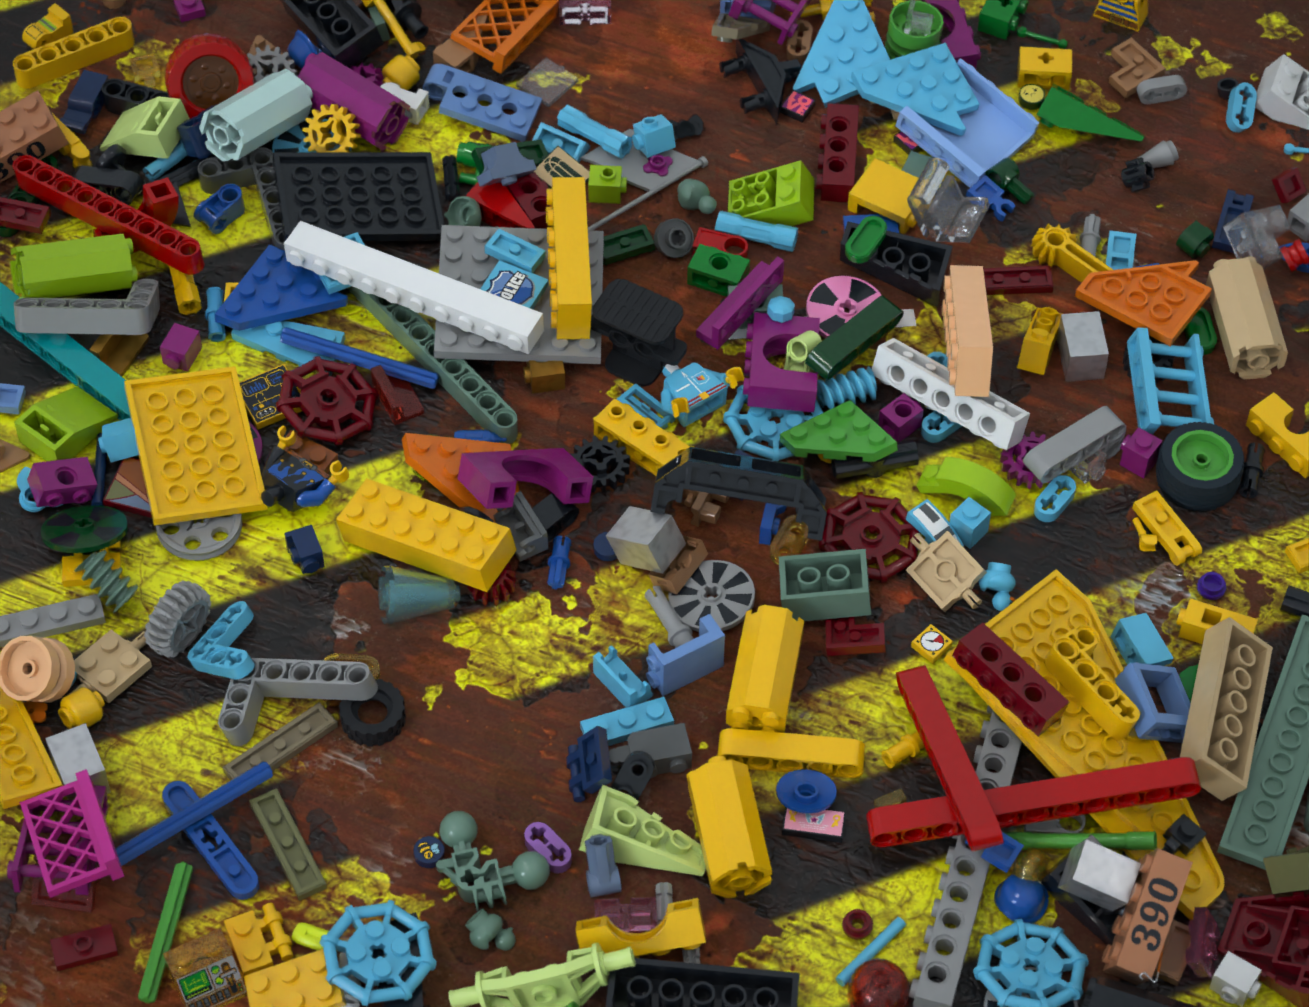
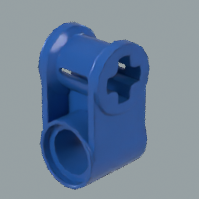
M225 184L196 207L194 218L209 226V230L213 234L221 233L229 224L242 216L245 211L241 188L236 184Z

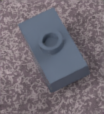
M516 142L494 146L481 154L484 170L481 175L477 176L480 187L500 182L502 186H507L517 182L518 178L524 177L537 169L534 160L523 157L518 150Z

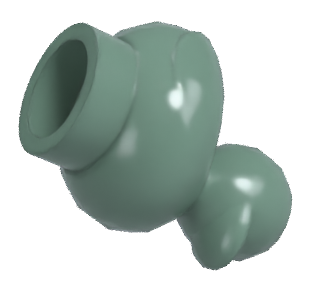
M685 179L679 184L677 189L678 201L682 208L687 210L699 209L704 214L714 212L717 201L710 196V191L705 183L699 180Z
M481 909L465 924V927L470 931V942L481 950H487L489 942L493 939L495 945L500 950H510L515 945L516 939L512 932L513 927L502 929L503 920L497 914H488L484 909Z

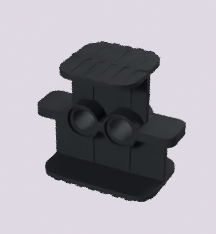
M616 279L608 284L594 304L590 329L607 336L613 343V349L605 360V367L614 376L620 377L632 384L636 383L640 387L648 386L657 379L666 364L678 365L687 352V344L676 338V327L683 318V308L676 301H672L628 280Z

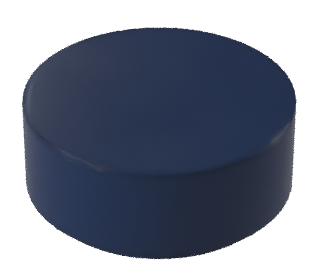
M603 532L594 539V554L600 560L613 561L617 559V556L606 538L608 532Z

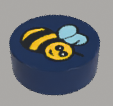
M423 837L414 845V858L421 867L434 868L437 861L444 859L443 843L436 837Z

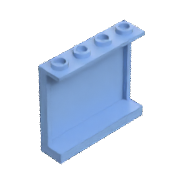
M960 58L957 64L980 104L978 110L959 116L966 128L965 134L959 136L933 126L908 106H905L900 111L895 126L971 188L985 175L989 168L1004 158H1011L1034 137L1040 122L1031 113L1026 112L1017 105L1011 97L1006 96L993 82L978 73L972 65L967 64Z

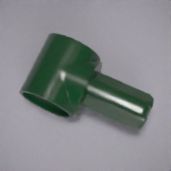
M1004 158L985 172V175L1005 192L1009 190L1023 204L1029 203L1034 197V193L1018 180L1020 176L1019 168L1012 159Z

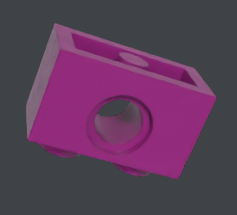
M88 457L33 463L27 478L37 507H56L60 504H81L91 501L98 485Z

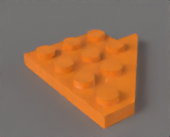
M1194 260L1092 272L1088 274L1076 289L1075 297L1135 329L1137 327L1148 328L1149 336L1171 347L1210 297L1212 288L1191 278L1199 265V262Z
M405 433L402 438L405 462L459 508H475L494 521L493 515L499 512L497 508L486 509L458 480L461 454L512 451L511 444ZM518 481L516 483L515 495L519 492Z

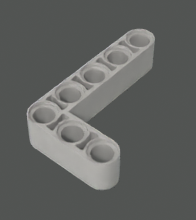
M154 279L135 281L127 299L21 298L14 301L16 330L21 333L142 335L151 331L160 310L158 281Z
M251 658L255 664L252 672L241 679H230L218 718V724L231 745L243 746L253 736L264 697L363 701L372 698L376 694L378 685L368 665L362 662Z

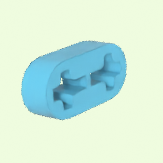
M1241 83L1230 92L1226 124L1231 131L1236 133L1243 132L1253 122L1257 92L1249 83ZM1241 91H1243V95L1247 97V99L1244 101L1243 96L1239 94ZM1239 114L1240 120L1243 121L1242 124H1239V119L1236 118V116Z
M1066 475L1054 478L1035 501V517L1042 522L1056 520L1075 496V481ZM1064 487L1068 489L1063 490L1060 495L1057 494L1058 489H1063ZM1050 503H1053L1052 509L1048 508L1046 511L1042 509V507L1046 508Z

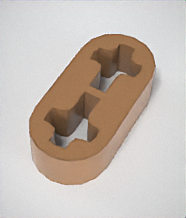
M798 20L796 23L799 26L792 38L788 37L786 57L788 61L798 59L799 63L803 64L811 49L813 29L809 22ZM800 31L803 32V37H798ZM796 47L801 48L800 53H796Z

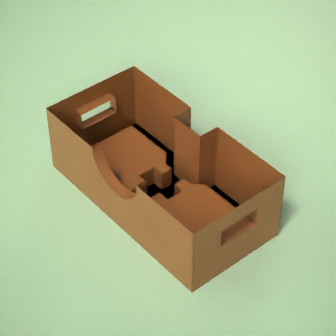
M682 535L686 545L664 573L651 571L648 574L653 586H660L663 591L678 594L708 555L704 543L700 539Z

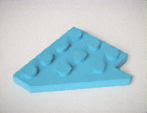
M863 0L833 1L793 86V90L799 93L816 87L825 108L828 106V103L836 104L860 94L851 79L853 71L890 60Z
M946 43L853 71L851 79L863 99L897 112L908 106L929 124L959 136L964 135L966 131L959 116L978 110L980 105Z

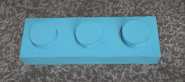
M665 697L580 721L583 735L596 726L605 728L608 746L627 741L632 732L674 725V719Z

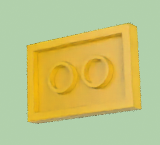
M323 949L244 976L250 1007L347 1006L344 991L335 984L330 985L326 980L328 974Z

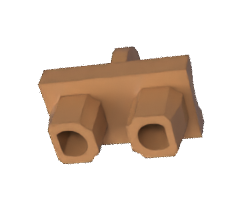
M683 489L682 495L685 498L684 504L687 507H691V511L694 514L691 524L698 527L702 520L716 524L721 513V506L711 503L713 499L727 503L730 498L729 496Z

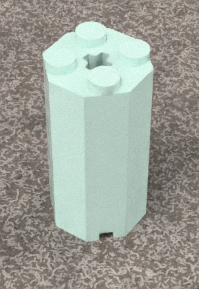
M288 69L270 74L204 112L199 129L202 135L206 133L208 138L205 141L207 149L221 161L239 160L308 118L312 106L311 98L313 97V92L308 85H305L301 79Z

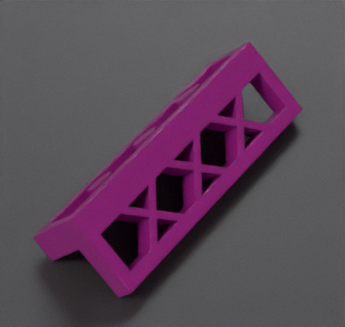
M777 256L770 265L761 261L696 329V337L718 350L783 281L784 260Z

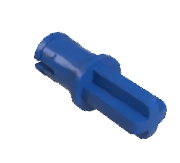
M561 535L553 539L552 555L548 558L550 568L547 584L554 590L564 586L566 570L570 567L569 551L571 540L565 536L564 545L562 546L563 536Z

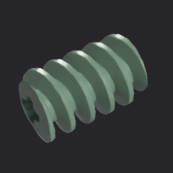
M106 550L98 553L94 552L74 571L85 570L81 579L83 581L93 579L89 586L90 589L101 587L97 596L98 598L109 596L105 605L109 607L116 604L117 606L113 611L114 614L135 595L139 586L136 584L127 587L131 577L119 578L123 569L121 567L114 570L111 569L115 560L113 558L107 561L103 560L107 553Z

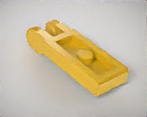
M53 114L69 142L68 145L62 147L59 151L63 155L68 154L73 159V167L75 169L78 166H92V161L89 160L91 157L89 149Z

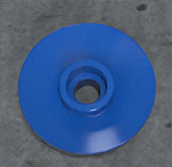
M809 769L795 770L785 774L780 778L776 787L778 800L788 809L799 813H817L829 808L834 803L837 793L834 782L827 775Z

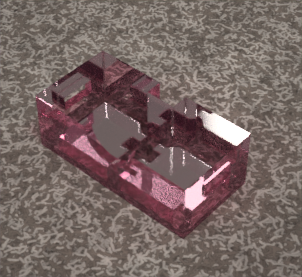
M559 0L560 25H581V21H590V25L611 24V0Z
M656 897L631 898V904H620V899H594L595 918L599 917V913H601V917L608 916L616 927L625 932L644 933L657 926ZM650 912H652L653 925H651Z

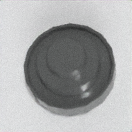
M678 218L666 219L661 222L654 234V243L657 250L668 258H678L686 255L692 248L694 241L690 225Z

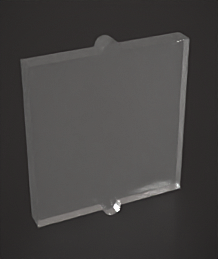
M545 58L518 81L516 87L526 93L542 98V104L550 107L578 82V78L566 71L564 66H559Z

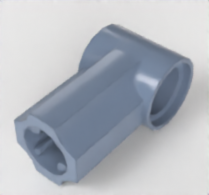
M602 834L591 836L585 841L588 863L586 879L590 897L621 892L620 876L617 865H615L611 837Z

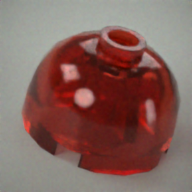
M877 958L864 961L855 968L848 982L847 999L850 1007H906L910 993L909 981L906 973L896 963L887 959Z

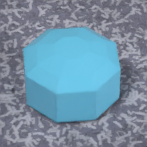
M783 296L774 297L769 301L767 314L773 321L781 323L792 320L795 304L790 298Z

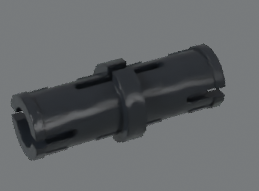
M1250 443L1247 446L1246 461L1242 473L1243 478L1239 490L1240 495L1245 498L1247 497L1248 488H1250L1249 498H1255L1258 495L1259 478L1263 476L1264 472L1262 462L1265 453V447L1258 443L1256 453L1254 452L1255 443Z

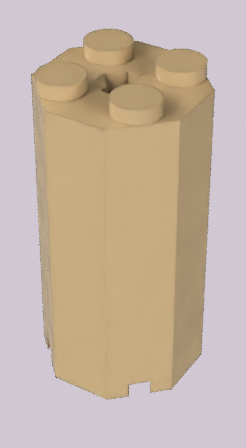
M1252 256L1229 260L1220 259L1214 263V269L1209 271L1206 286L1212 288L1209 298L1230 372L1234 374L1238 372L1239 377L1244 380L1266 378L1272 374L1271 369L1277 366L1279 370L1285 366L1288 351L1263 267Z

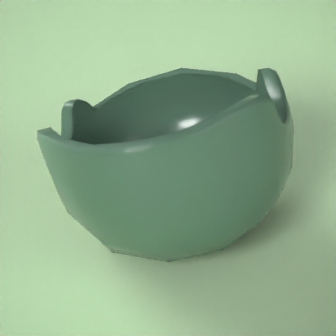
M469 196L456 197L450 203L448 211L444 213L448 220V225L480 226L481 224L480 206L475 199Z

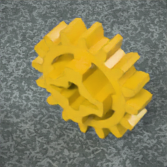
M331 104L330 108L328 105H321V112L313 109L312 114L314 118H306L305 120L309 123V127L302 129V131L308 133V137L304 138L303 141L311 143L307 150L309 152H350V147L357 148L358 145L353 141L354 138H360L361 135L355 133V129L360 127V124L352 122L355 115L347 114L348 108L341 107L339 109L337 104ZM333 115V117H330L328 121H321L325 117ZM330 128H332L331 131L332 133H334L333 137L332 134L329 132ZM336 144L341 145L338 149L330 151Z

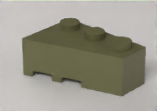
M1309 846L1298 851L1296 847L1286 850L1287 854L1263 858L1272 894L1309 889Z

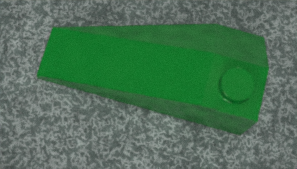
M1054 83L1036 114L1041 117L1039 121L1050 128L1056 125L1061 128L1141 142L1145 136L1114 117L1112 119L1107 117L1108 114L1092 105H1085L1082 98Z

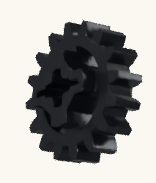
M593 436L592 442L583 439L582 447L575 445L574 453L570 454L593 476L591 488L593 493L596 491V488H601L602 492L606 493L607 486L615 490L617 489V481L624 483L625 475H629L630 456L626 455V447L618 448V440H614L611 443L608 442V436H604L602 441H598L596 436Z

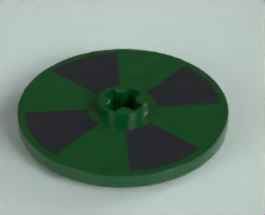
M99 505L78 506L63 510L48 518L41 527V538L46 546L56 551L65 553L93 552L112 546L120 541L128 531V522L122 512L111 507Z

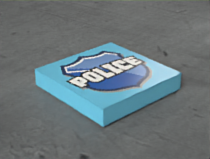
M499 260L480 289L533 309L548 287V279Z

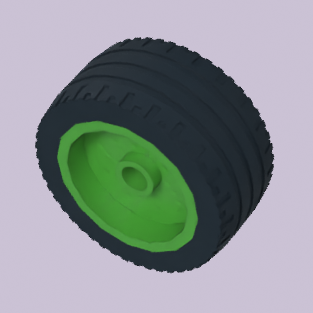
M1190 422L1182 426L1180 425L1167 435L1160 448L1156 464L1158 486L1166 498L1184 509L1201 512L1220 508L1232 499L1239 487L1244 469L1242 447L1230 432L1215 424Z

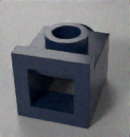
M312 524L284 533L288 553H290L294 565L299 564L303 574L313 573L325 567L323 551Z

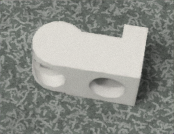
M392 82L384 83L380 86L410 105V111L405 109V116L408 117V122L418 125L430 107L428 91L418 89L416 93L401 89Z

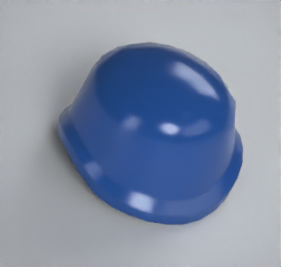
M300 30L295 32V36L287 49L290 59L294 60L295 65L300 69L304 67L305 60L309 54L315 53L317 55L323 52Z
M1016 872L999 884L995 891L994 902L998 909L1011 921L1014 922L1015 919H1022L1023 922L1032 924L1039 921L1046 912L1048 891L1034 875L1027 872Z

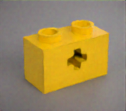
M1020 47L1017 87L1022 88L1027 84H1036L1043 89H1051L1054 83L1065 90H1069L1072 76V50Z

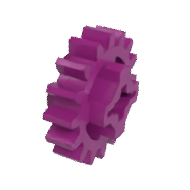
M1031 432L1030 437H1026L1024 434L1020 443L1008 450L1003 449L1000 457V463H1002L1001 471L1008 472V480L1017 479V486L1024 482L1027 489H1031L1034 483L1039 488H1042L1043 483L1025 466L1023 459L1031 449L1045 441L1046 435L1043 434L1040 438L1035 437V432Z

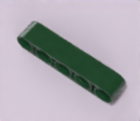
M883 295L879 296L819 343L809 353L805 364L825 380H830L893 330L902 319L904 311Z

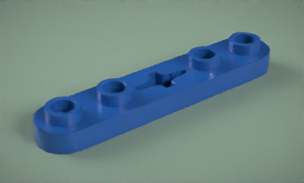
M183 781L169 783L162 792L164 805L171 815L200 799L190 785ZM211 813L183 829L184 833L232 896L245 900L257 893L259 880L256 872ZM203 830L210 837H215L217 850H215L213 844L205 841Z

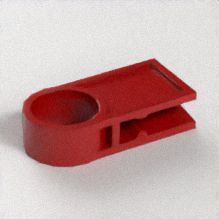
M699 227L692 246L694 248L693 255L699 244L715 247L724 252H727L726 249L730 246H738L744 251L734 255H740L747 259L748 243L743 237Z

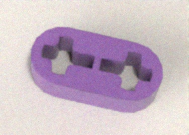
M534 822L530 824L524 833L527 849L543 855L550 865L551 872L563 873L567 871L572 863L571 850L568 845L545 823ZM533 835H543L545 845L539 839L533 841ZM552 852L558 857L563 854V861L559 859L553 861Z

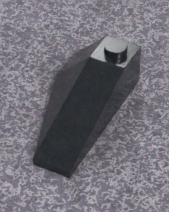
M1092 834L1085 839L1102 846ZM1069 852L1039 881L1060 905L1106 945H1112L1116 935L1112 933L1114 922L1118 915H1123L1126 905L1110 911L1058 888L1070 854Z

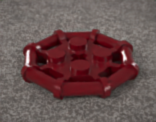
M314 356L313 360L291 371L287 370L282 374L283 382L279 401L276 402V409L286 417L298 432L297 436L300 438L309 437L333 442L335 446L342 445L343 441L364 430H370L374 425L372 418L379 394L377 389L372 388L357 370V365L321 359L320 356ZM314 371L316 373L315 375L307 379L302 378ZM329 372L338 373L336 377L329 376ZM351 379L359 390H356L348 380ZM293 386L301 389L300 397L291 398ZM325 395L327 398L333 397L334 399L331 403L323 401L322 396ZM356 401H364L362 412L355 409ZM293 408H300L307 416L305 422L302 421ZM350 418L356 421L344 429H340V423ZM314 423H316V425H318L319 427H322V428H326V427L331 426L332 431H330V430H325V429H320V428H315V427H311V426H312Z
M857 492L856 496L837 507L827 509L823 537L818 545L823 552L839 551L836 548L839 546H843L846 550L866 549L867 565L876 563L877 567H868L869 579L879 580L880 583H884L891 576L909 567L917 559L918 549L910 540L913 537L920 544V541L914 536L920 532L906 520L908 511L901 504V499L897 497L890 499L864 495L863 492ZM867 506L885 510H880L879 513L872 512V508H867ZM856 508L860 509L850 516L845 515ZM892 514H896L904 524L900 525ZM836 524L844 527L842 535L834 536ZM867 532H869L870 534H878L876 536V539L866 538ZM903 535H909L907 548L899 544L900 537ZM895 554L901 557L885 567L884 560Z

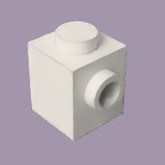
M1228 951L1214 973L1209 989L1218 993L1226 1002L1235 1003L1243 1007L1248 998L1254 1000L1259 992L1262 983L1258 982L1262 970Z

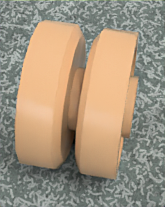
M19 636L10 640L0 653V687L8 696L15 700L52 703L62 698L72 685L75 677V662L68 647L57 639Z

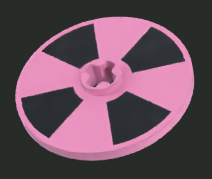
M830 277L815 285L809 293L806 303L807 317L820 318L819 334L827 338L881 296V293L868 282L856 277ZM844 308H849V313L844 312Z

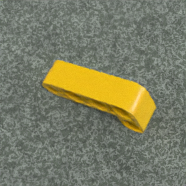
M1079 625L1054 642L1045 658V666L1111 737L1125 739L1139 720V709L1090 657L1099 642V633L1092 626Z

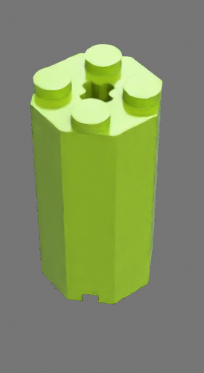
M123 234L14 247L11 249V255H16V260L10 261L14 291L16 294H22V297L18 299L66 298L132 288V282L138 279L136 266L132 265L130 254H133L131 238L125 239Z

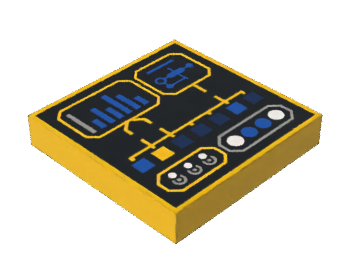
M285 364L239 382L246 411L257 430L286 418L276 409V402L279 401L283 382L282 374L287 371ZM293 386L291 398L300 397L298 387ZM293 408L296 413L302 412L300 408Z

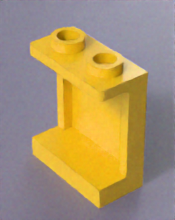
M874 158L849 192L848 211L857 214L863 206L900 224L899 233L905 234L909 227L913 228L916 225L922 209L926 210L932 200L930 195L931 183Z

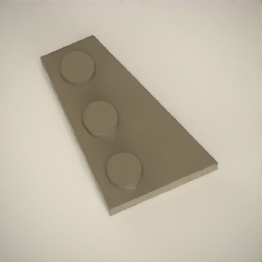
M720 13L712 26L711 36H717L718 41L732 42L733 39L737 40L770 31V23L762 19L740 16L738 20H735L728 16V14Z

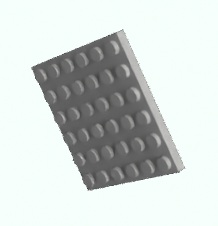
M442 225L439 274L480 289L499 261L484 253L485 245L495 232L501 229L546 250L545 259L533 274L548 279V287L533 308V310L543 313L544 332L529 354L512 350L498 342L489 341L480 335L463 331L459 327L436 320L434 358L529 362V360L536 362L563 361V363L601 364L600 333L590 329V339H557L556 328H551V312L555 311H552L550 307V290L554 289H551L549 286V269L553 268H550L548 265V248L552 247H549V244H547V229ZM588 230L592 316L593 306L602 294L604 231Z

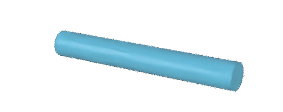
M896 917L835 977L837 983L844 987L906 926L905 921L900 917Z

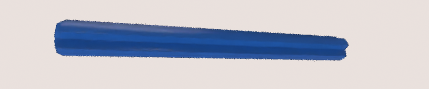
M288 327L282 330L280 341L284 344L346 363H353L357 366L431 389L437 386L439 380L438 373Z
M261 762L115 848L121 866L273 776V771L269 764Z

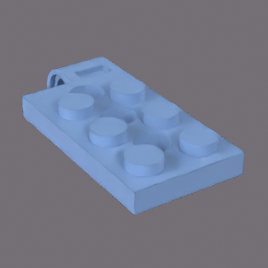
M434 64L422 86V90L428 91L429 98L438 101L442 100L438 113L522 142L526 141L542 103V98L444 64ZM461 92L464 93L466 96L463 98H458L454 95V93ZM484 100L488 101L491 105L482 106L478 102ZM511 109L515 113L512 115L505 114L503 110Z

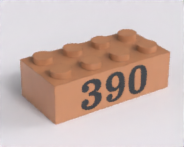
M38 90L0 111V183L15 175L12 165L16 158L30 155L41 160L69 144Z
M1158 848L1143 856V859L1138 858L1137 862L1141 863L1132 893L1123 915H1118L1114 922L1112 933L1116 935L1112 945L1108 944L1105 948L1101 960L1105 963L1103 972L1135 985L1150 980L1145 974L1141 976L1142 980L1139 977L1142 972H1145L1151 978L1153 977L1193 863Z

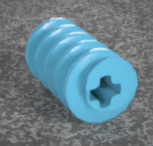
M869 366L866 370L858 368L856 373L854 371H847L846 376L839 373L835 378L832 377L828 381L825 380V382L822 379L817 380V399L822 408L827 405L830 410L835 407V403L840 405L845 403V400H851L856 404L855 397H858L861 403H866V394H869L873 401L876 400V380Z

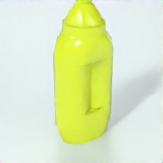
M298 923L291 939L299 945L318 951L323 949L320 945L321 937L329 931L308 923Z

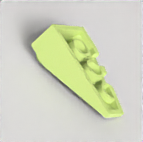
M602 785L584 828L579 850L586 852L585 841L593 835L602 834L611 837L614 860L617 863L703 876L706 866L702 848L698 842L680 830H671L660 822L662 817L654 812L650 815L637 806L639 801L632 796Z

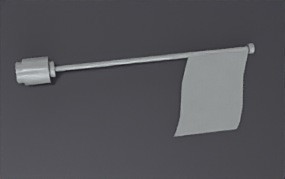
M628 129L623 134L632 138L634 130ZM633 141L630 152L624 158H619L607 152L601 146L580 157V160L594 165L622 166V177H627V183L648 192L589 226L588 230L593 231L695 169L706 167L708 160L704 156L697 160L670 149L657 154L664 157L669 156L673 160L672 165L668 167V174L666 176H659L656 173L644 172L643 166L648 162L647 156L635 148Z

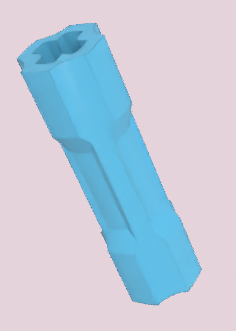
M566 105L561 109L557 116V125L574 134H580L619 158H624L632 148L631 137L616 129H609L590 119L586 113L570 105Z
M725 211L719 212L715 225V231L769 244L773 248L791 252L794 251L798 238V228L783 224L774 225L747 219L741 215Z

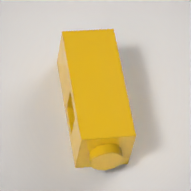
M1190 598L1187 609H1180L1176 624L1181 626L1178 637L1203 644L1205 630L1228 617L1253 634L1258 619Z

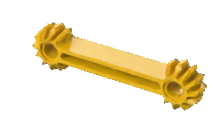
M1048 223L1045 229L1039 228L1032 239L1033 257L1038 258L1040 265L1047 263L1050 267L1057 265L1081 283L1089 273L1113 270L1076 244V235L1071 234L1070 227L1062 229L1060 223L1056 227H1052Z

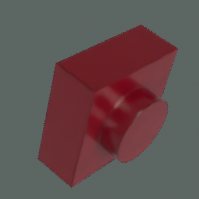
M1291 167L1271 179L1281 203H1288L1307 191L1297 167Z

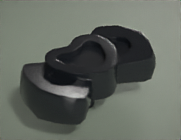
M693 114L688 120L681 119L679 122L672 119L668 120L673 125L675 140L685 136L700 135L703 131L704 123L697 114Z

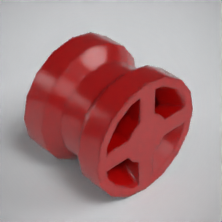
M1300 239L1295 240L1293 245L1289 247L1283 246L1280 248L1291 272L1296 271L1301 264H1309V256Z

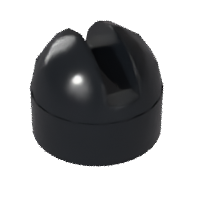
M1233 78L1219 80L1217 83L1218 95L1224 100L1229 101L1230 92L1238 85V81Z

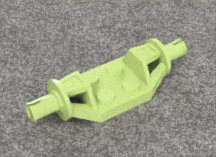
M597 942L593 943L592 947L567 951L566 963L550 964L545 968L529 972L522 971L513 976L507 966L487 973L478 971L475 974V985L457 990H449V1000L451 1007H466L478 1003L481 1007H565L572 1001L579 1006H583L601 985H608L610 971L636 966L635 957L631 947L604 953ZM595 968L596 972L582 982L581 976ZM496 996H506V997H508L509 999H505V998H501V997H496Z

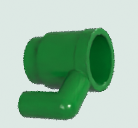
M460 142L457 150V163L464 164L466 167L476 168L475 175L461 172L460 183L476 185L478 182L477 176L480 174L471 153L475 148L493 145Z

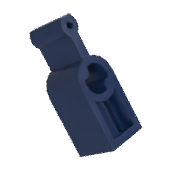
M83 70L70 94L68 108L63 118L60 119L72 132L85 134L90 121L96 119L104 106L101 87L105 81L109 80L108 75Z

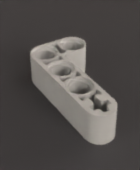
M1108 406L1100 407L1031 449L1024 457L1023 463L1042 483H1047L1097 452L1105 460L1112 458L1120 450L1125 437L1126 425Z

